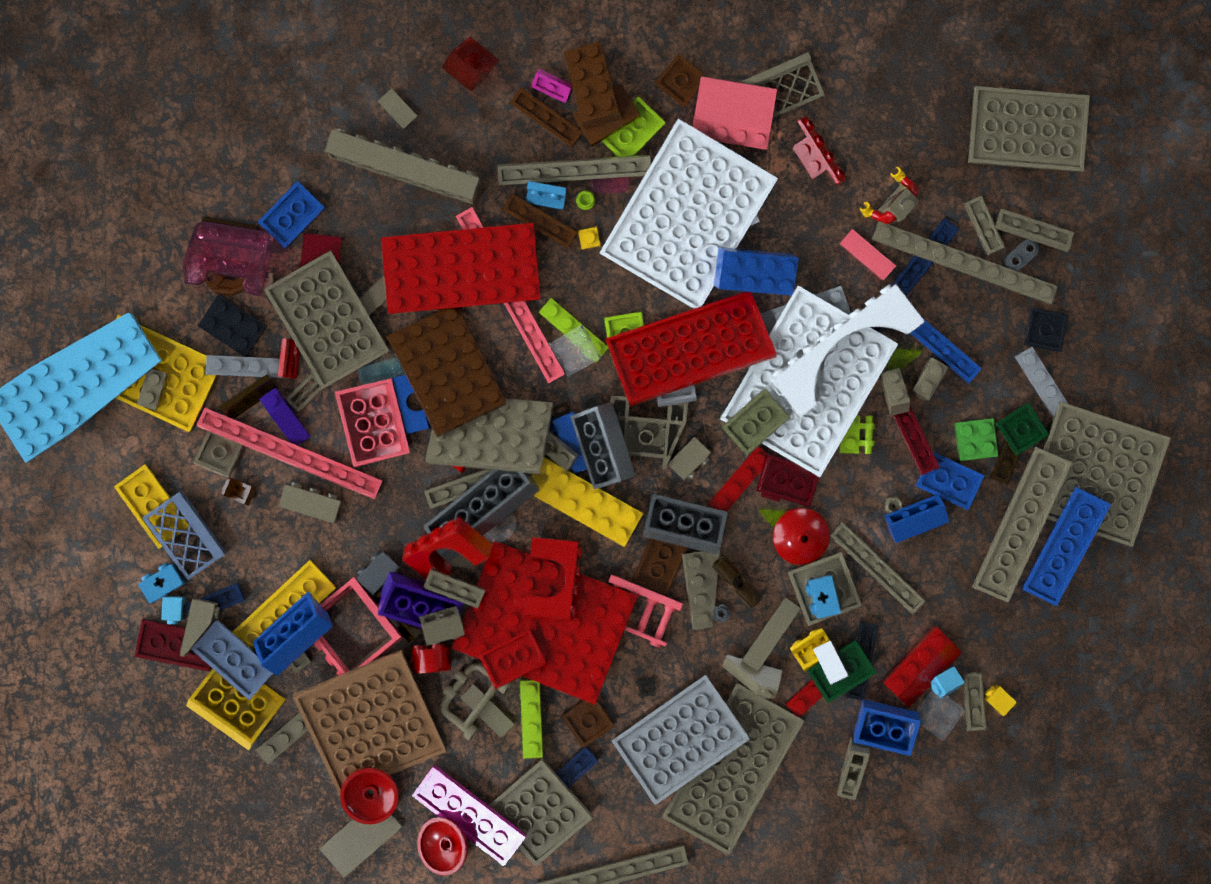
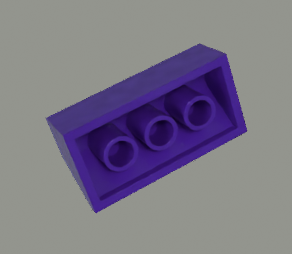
M390 571L382 588L378 615L422 628L420 616L457 606L460 614L464 603L424 588V581Z

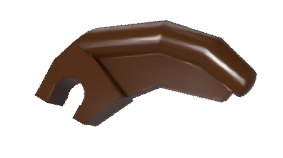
M216 272L213 273L215 276V281L210 282L208 277L203 278L207 286L219 295H235L245 291L252 284L250 279L240 278L231 281Z

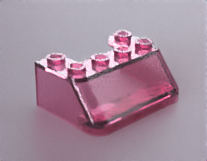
M205 221L197 223L182 263L184 284L201 285L205 282L208 272L245 278L243 284L244 291L250 295L261 296L268 272L271 246L270 235L264 231Z

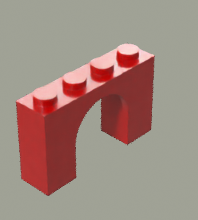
M459 517L454 521H449L440 528H436L433 532L421 536L418 540L408 543L404 548L402 560L425 579H427L430 569L449 575L452 565L435 551L436 549L446 548L457 551L473 565H477L489 559L492 543Z
M532 537L531 559L554 561L562 565L566 572V583L561 592L552 597L525 595L524 616L571 621L572 616L575 617L576 605H573L574 597L578 596V586L575 583L576 578L580 577V566H577L578 559L582 558V547H579V542Z

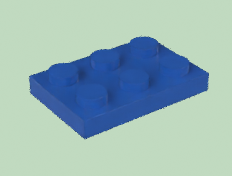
M297 181L258 223L278 243L287 249L326 208Z
M933 452L940 468L923 476L920 475L915 486L933 495L938 494L940 498L965 510H969L984 475Z

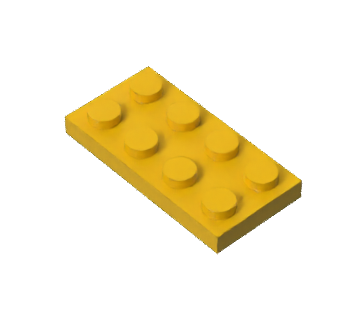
M144 464L115 485L114 488L157 548L160 549L163 546L142 518L170 499V496L147 464ZM173 501L167 505L166 513L177 515L178 508ZM154 514L149 517V520L153 525L161 526L162 515ZM165 516L163 527L174 528L176 518ZM179 518L177 529L187 530L189 527L188 521ZM163 529L162 538L165 541H171L174 531ZM176 532V537L182 532Z

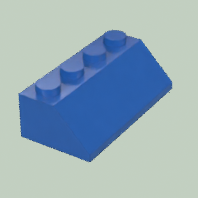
M307 592L253 641L261 666L276 676L284 671L294 660L299 658L303 652L333 626L328 613L310 592Z

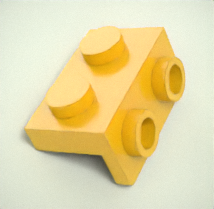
M823 628L815 629L805 639H799L794 642L790 650L803 671L806 672L820 663L813 649L830 640Z

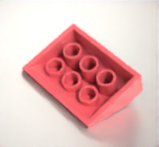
M701 76L692 127L717 142L767 150L777 89Z
M391 378L335 392L354 468L410 453Z

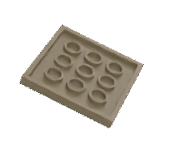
M543 758L488 805L527 834L519 848L535 867L594 817Z

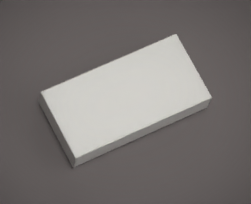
M832 641L813 649L830 684L848 676Z

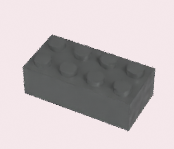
M612 402L570 416L594 490L636 476Z
M653 494L642 536L717 555L721 546L728 512Z

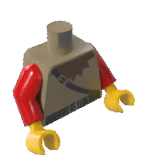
M896 167L899 170L898 174L893 175L891 173V176L901 183L876 210H873L869 202H864L866 209H859L864 217L871 216L872 219L889 225L890 223L900 222L919 203V200L916 198L918 186L899 167Z

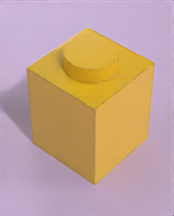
M998 685L995 687L991 686L985 692L984 700L1002 716H1005L1017 703Z

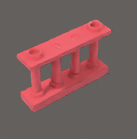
M611 574L608 582L612 583L611 586L621 590L625 588L629 590V593L637 595V598L640 595L647 597V605L637 630L626 625L625 631L650 640L649 644L655 647L666 646L667 642L661 639L672 612H675V610L680 611L683 603ZM659 602L665 605V612L655 636L644 633L654 606Z

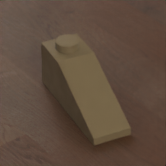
M200 598L192 599L180 656L188 655L194 645L214 623L215 619H218L220 613L218 602Z
M726 655L722 665L723 668L755 694L761 695L763 698H775L779 689L782 670L762 665L757 671L742 661L741 658Z
M853 737L850 738L837 796L856 800L870 756V746L855 743Z

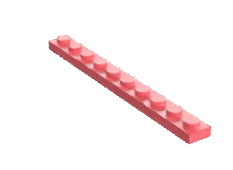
M472 207L456 216L462 229L484 228ZM525 301L504 303L548 384L564 376L563 369Z
M204 408L197 423V427L372 499L376 498L383 482L380 479L207 408Z

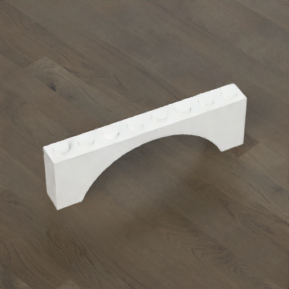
M887 285L880 291L882 295L877 299L874 296L865 302L866 307L861 311L859 308L849 315L851 319L847 322L842 320L834 326L836 330L833 333H825L819 338L820 343L816 346L811 344L803 350L805 353L800 358L795 356L788 362L789 367L785 370L781 367L772 374L774 378L771 381L799 417L816 406L815 380L818 369L828 351L840 339L854 331L868 327L892 328L909 334L924 322L897 285L892 287Z

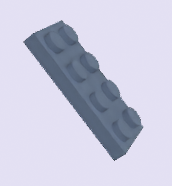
M219 620L214 622L192 648L199 657L248 700L257 693L273 674L261 666L257 653Z

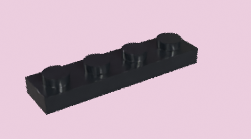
M859 621L855 640H857L872 663L879 625ZM868 679L846 692L844 697L861 701L865 699Z

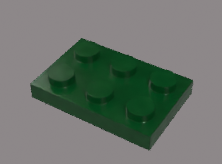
M857 640L837 652L848 674L847 677L830 684L820 663L807 670L827 703L832 702L877 673Z

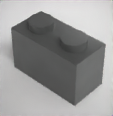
M377 551L370 559L372 563L368 567L364 565L357 573L359 577L356 580L372 595L376 594L384 585L390 571L396 572L401 567L386 551L381 553Z

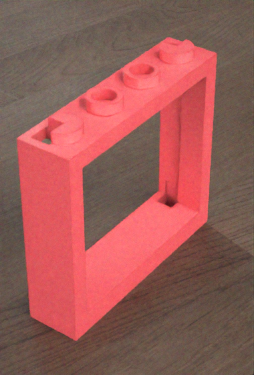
M353 577L320 605L327 612L352 590H355L392 639L358 666L361 667L380 659L403 640L404 636L390 618L378 615L379 604L368 590L356 580L357 578ZM323 636L314 643L319 651L323 650L327 655L325 656L326 661L338 669L336 672L338 676L350 671Z

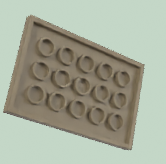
M975 86L968 163L1084 172L1090 95Z
M332 251L325 253L264 288L268 298L322 389L389 352L388 347Z
M505 398L506 405L439 437H436L432 429L425 458L426 463L541 474L554 407L553 403Z

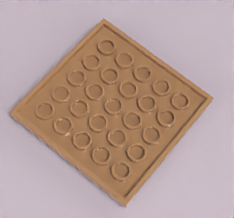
M402 650L293 694V699L339 796L346 778L358 769L377 768L391 775L446 752V747Z

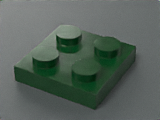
M1029 402L995 423L1015 456L1049 435Z

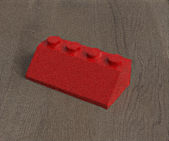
M933 626L881 682L909 708L931 686L930 682L936 676L943 673L962 652L941 630Z

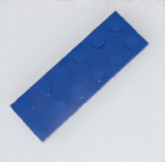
M1075 486L1021 588L1057 606L1111 504Z

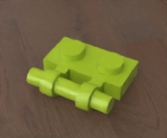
M856 415L839 444V453L859 454V446H865V454H872V447H874L875 442L873 441V429H875L873 416H866V423H860V415ZM860 429H865V440H859Z

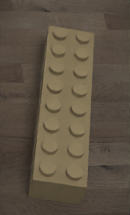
M343 129L331 130L325 148V153L330 158L463 202L475 204L481 186V181L476 173L471 171L463 173L456 166L448 164L445 167L437 160L430 158L427 161L416 153L411 152V155H408L401 148L393 146L390 149L385 146V143L376 140L372 143L366 137L356 134V137H353L348 131Z

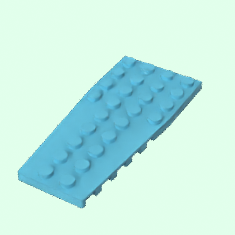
M127 313L30 367L0 388V424L25 463H29L79 429L94 414L104 409L109 402L116 399L124 390L135 384L139 378L150 372L158 363H161L162 359L133 314Z

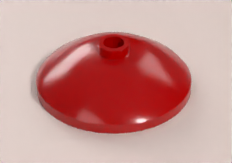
M794 508L784 513L778 519L774 526L772 537L775 550L784 560L796 565H805L816 561L823 555L829 543L830 533L825 519L819 513L809 508ZM806 535L807 540L802 542V536Z
M370 767L361 768L351 773L344 781L340 792L341 805L346 814L353 820L368 825L377 824L388 819L395 811L399 798L398 788L392 777L380 769ZM372 789L374 794H369L368 790Z
M436 817L427 821L419 832L417 840L419 856L431 872L446 876L461 869L467 857L468 847L466 837L457 823L446 817Z

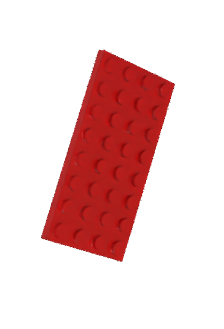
M534 223L381 237L388 314L541 300Z
M743 292L605 338L629 406L777 357L751 292Z

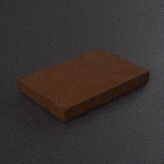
M622 84L615 87L622 119L586 130L581 123L579 111L572 114L592 147L641 117Z
M650 538L632 582L667 596L682 562V554L686 553L688 547Z

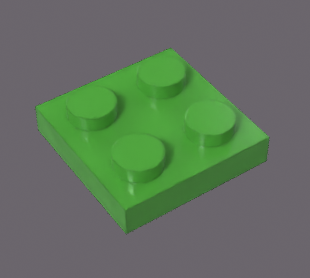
M993 418L954 423L959 461L998 456Z

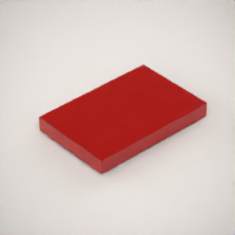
M531 628L478 654L495 690L548 664Z

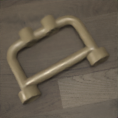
M481 663L470 664L465 671L460 669L454 677L457 680L453 686L449 684L443 691L445 698L441 703L442 714L465 732L463 737L468 741L478 731L473 722L496 691L499 690L502 694H505L513 684V682H510L495 690L492 684L465 722H463L449 711L448 706L474 671H480L489 678Z

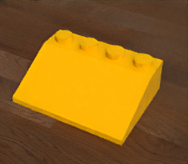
M212 669L188 699L186 706L247 750H250L286 699L264 684L248 700L218 672Z

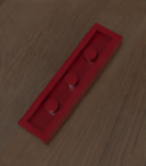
M911 406L909 412L892 415L920 475L923 476L939 469L940 466Z

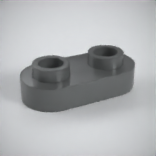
M1029 239L1022 241L1005 257V267L1015 271L1022 269L1037 255L1039 251L1037 242ZM1027 245H1030L1032 247L1031 252L1027 251ZM1013 258L1018 260L1017 265L1013 264Z

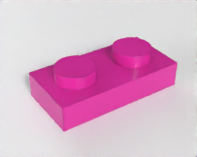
M542 69L537 70L531 86L564 103L567 102L572 90L571 83Z

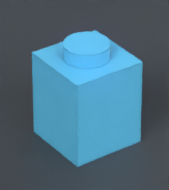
M164 596L161 620H167V624H179V621L185 620L184 605L186 597Z
M952 667L936 676L930 683L934 693L942 699L958 690L965 682L956 668Z

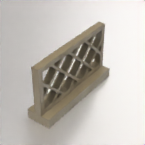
M809 52L740 81V83L765 86L767 82L777 84V90L779 86L789 89L785 100L776 96V99L784 102L780 111L774 110L773 118L825 95L812 65ZM808 65L810 70L808 80L798 76L800 69ZM788 74L794 77L790 87L781 84L783 75ZM797 78L806 82L803 92L793 89ZM809 83L817 87L818 94L814 96L805 94ZM791 91L801 94L799 102L796 104L788 101Z

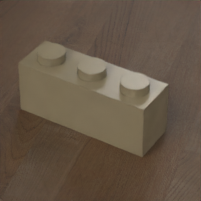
M291 482V485L285 484L279 507L331 523L337 522L343 501L338 500L339 496L331 493L325 496L320 494L321 490L311 487L309 490L302 489L303 485Z

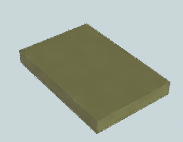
M764 389L726 422L722 428L748 456L791 417L769 392Z

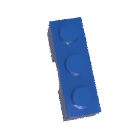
M406 375L392 378L406 434L409 435L430 429L429 421L424 411H413L408 405L410 396L415 393Z

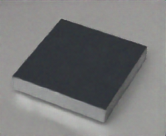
M1031 307L1023 345L1061 353L1069 315Z

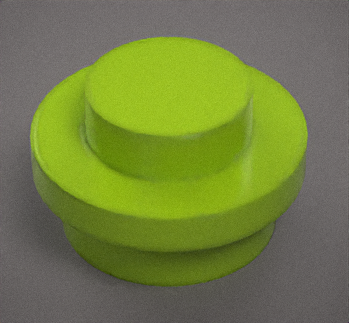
M582 191L577 195L576 203L580 209L589 210L595 204V197L589 191Z

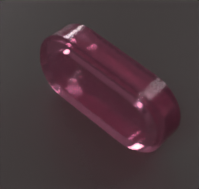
M627 177L591 179L592 190L599 194H622L629 186Z

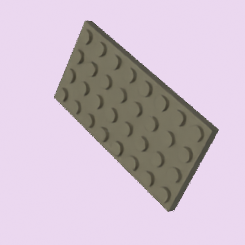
M738 682L725 703L750 739L679 788L674 793L662 815V818L730 855L804 723L803 719L763 698L761 695L755 694Z

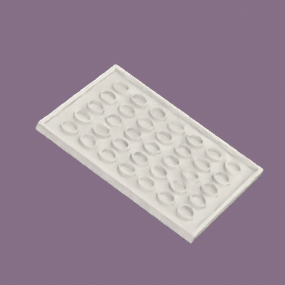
M677 119L599 253L693 309L701 307L714 286L718 247L737 248L778 178L680 119Z
M797 286L769 334L777 357L750 366L720 419L728 422L761 391L766 389L791 418L763 441L762 444L821 477L898 343L870 327L854 331L840 339L828 351L818 369L815 380L816 406L799 417L771 381L774 378L772 374L781 367L785 370L790 366L788 362L795 356H798V358L805 354L803 350L811 344L816 346L820 343L819 338L827 332L829 334L833 333L836 330L834 326L842 320L847 322L851 317L802 287Z

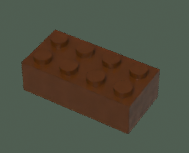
M601 41L565 51L564 56L581 123L587 130L622 119L606 52Z

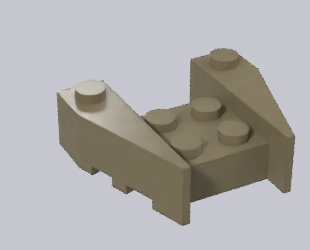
M611 395L610 403H613L629 455L663 458L662 468L666 469L687 420L688 402L668 405L666 419L629 416V403L626 396Z

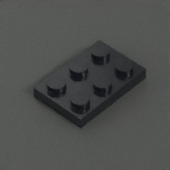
M219 294L197 325L244 357L249 355L267 325Z

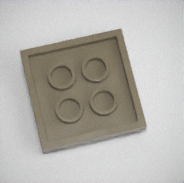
M842 552L787 572L807 626L839 615L836 614L820 619L816 618V615H812L810 604L813 603L812 598L807 596L805 585H808L807 580L826 575L832 576L840 614L862 606ZM820 592V596L817 597V599L824 602V598H826L827 595H824L822 592Z

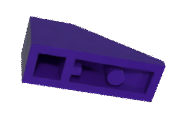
M275 388L259 399L292 444L298 446L311 437L279 389Z

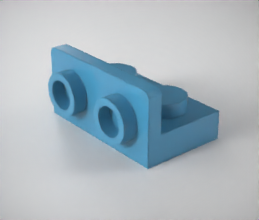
M528 181L527 203L563 210L567 192L566 188Z

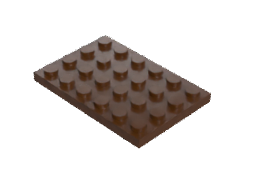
M458 308L443 309L387 336L436 437L507 404Z

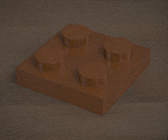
M678 54L654 82V85L684 108L699 90L701 76H706Z
M582 701L561 716L582 748L615 727L598 701L596 705Z

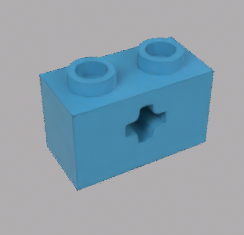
M167 562L158 568L159 572L154 575L149 573L141 578L142 582L138 585L149 604L155 603L187 583L175 563L169 565ZM164 578L163 585H159L160 579Z
M826 575L807 580L808 585H805L807 596L812 598L813 603L810 604L812 615H816V618L820 619L840 614L832 576ZM820 592H822L824 595H827V597L824 598V602L817 599V597L820 596Z

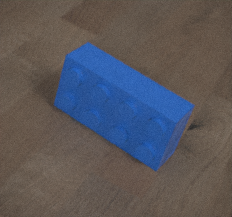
M718 247L714 286L723 290L792 296L795 287L798 257L789 253Z

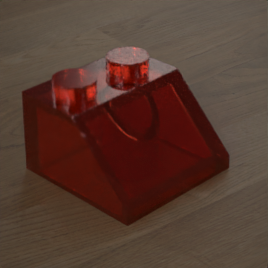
M469 37L450 52L442 68L472 92L484 81L499 60Z

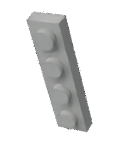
M1030 347L1015 356V358L1054 418L1059 401L1066 404L1068 402L1034 348Z
M206 355V375L263 377L268 374L270 378H284L278 377L280 359Z

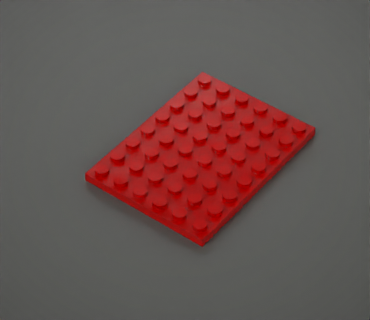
M494 541L489 559L486 560L476 585L485 589L484 595L478 608L468 605L462 620L465 635L454 640L452 649L481 660L478 654L531 628L548 664L523 677L596 705L638 596L580 574V577L576 578L575 583L578 586V596L574 597L573 605H576L575 617L572 616L571 621L526 617L523 615L525 595L538 597L557 595L566 583L565 569L546 560L531 559L528 553Z

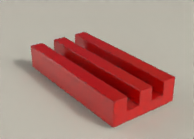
M282 338L278 377L297 379L300 350L292 339Z

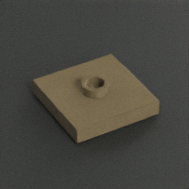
M208 431L193 463L228 478L231 476L244 446Z

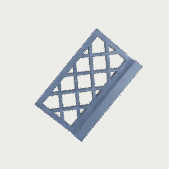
M182 490L142 518L187 580L227 553ZM172 501L178 508L177 515L166 513L167 505ZM154 514L162 515L161 526L153 525L149 517ZM165 516L176 518L174 528L163 527ZM179 518L188 521V531L177 529ZM163 529L174 531L172 542L165 541L162 538ZM176 532L187 533L186 544L175 542ZM190 534L199 536V546L188 544ZM174 545L185 547L184 557L175 556L173 553ZM188 547L199 549L197 559L186 558ZM201 550L209 551L213 558L209 561L200 560ZM185 561L196 562L195 571L189 574L184 568Z

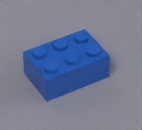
M863 699L853 731L854 742L911 756L921 722L919 712Z

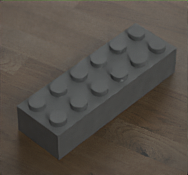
M493 469L423 527L429 534L436 528H440L449 521H454L460 517L483 536L540 489L530 473ZM437 549L441 556L450 561L460 555V553L451 549Z

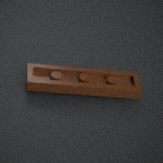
M521 87L510 101V105L570 148L575 145L583 134L580 129Z
M512 193L502 208V211L524 224L534 223V229L566 249L570 247L577 235L575 230Z

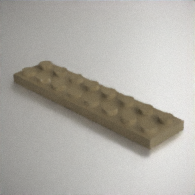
M1035 446L972 585L973 588L1009 603L1071 467V461Z

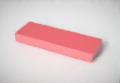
M853 229L840 243L844 249L882 281L896 266Z

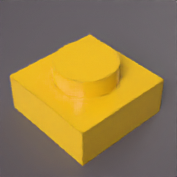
M597 227L578 231L582 250L600 247Z

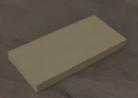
M393 814L383 822L370 825L362 824L352 819L319 849L345 878L403 826Z

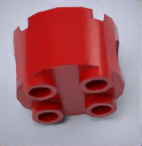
M448 644L431 645V649L430 645L413 646V674L452 671L450 647H448Z

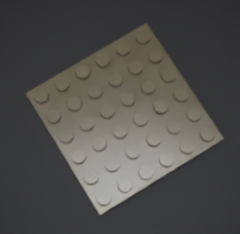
M1059 401L1043 450L1071 461L1072 464L1047 519L1057 522L1076 486L1111 504L1095 535L1133 547L1171 438Z

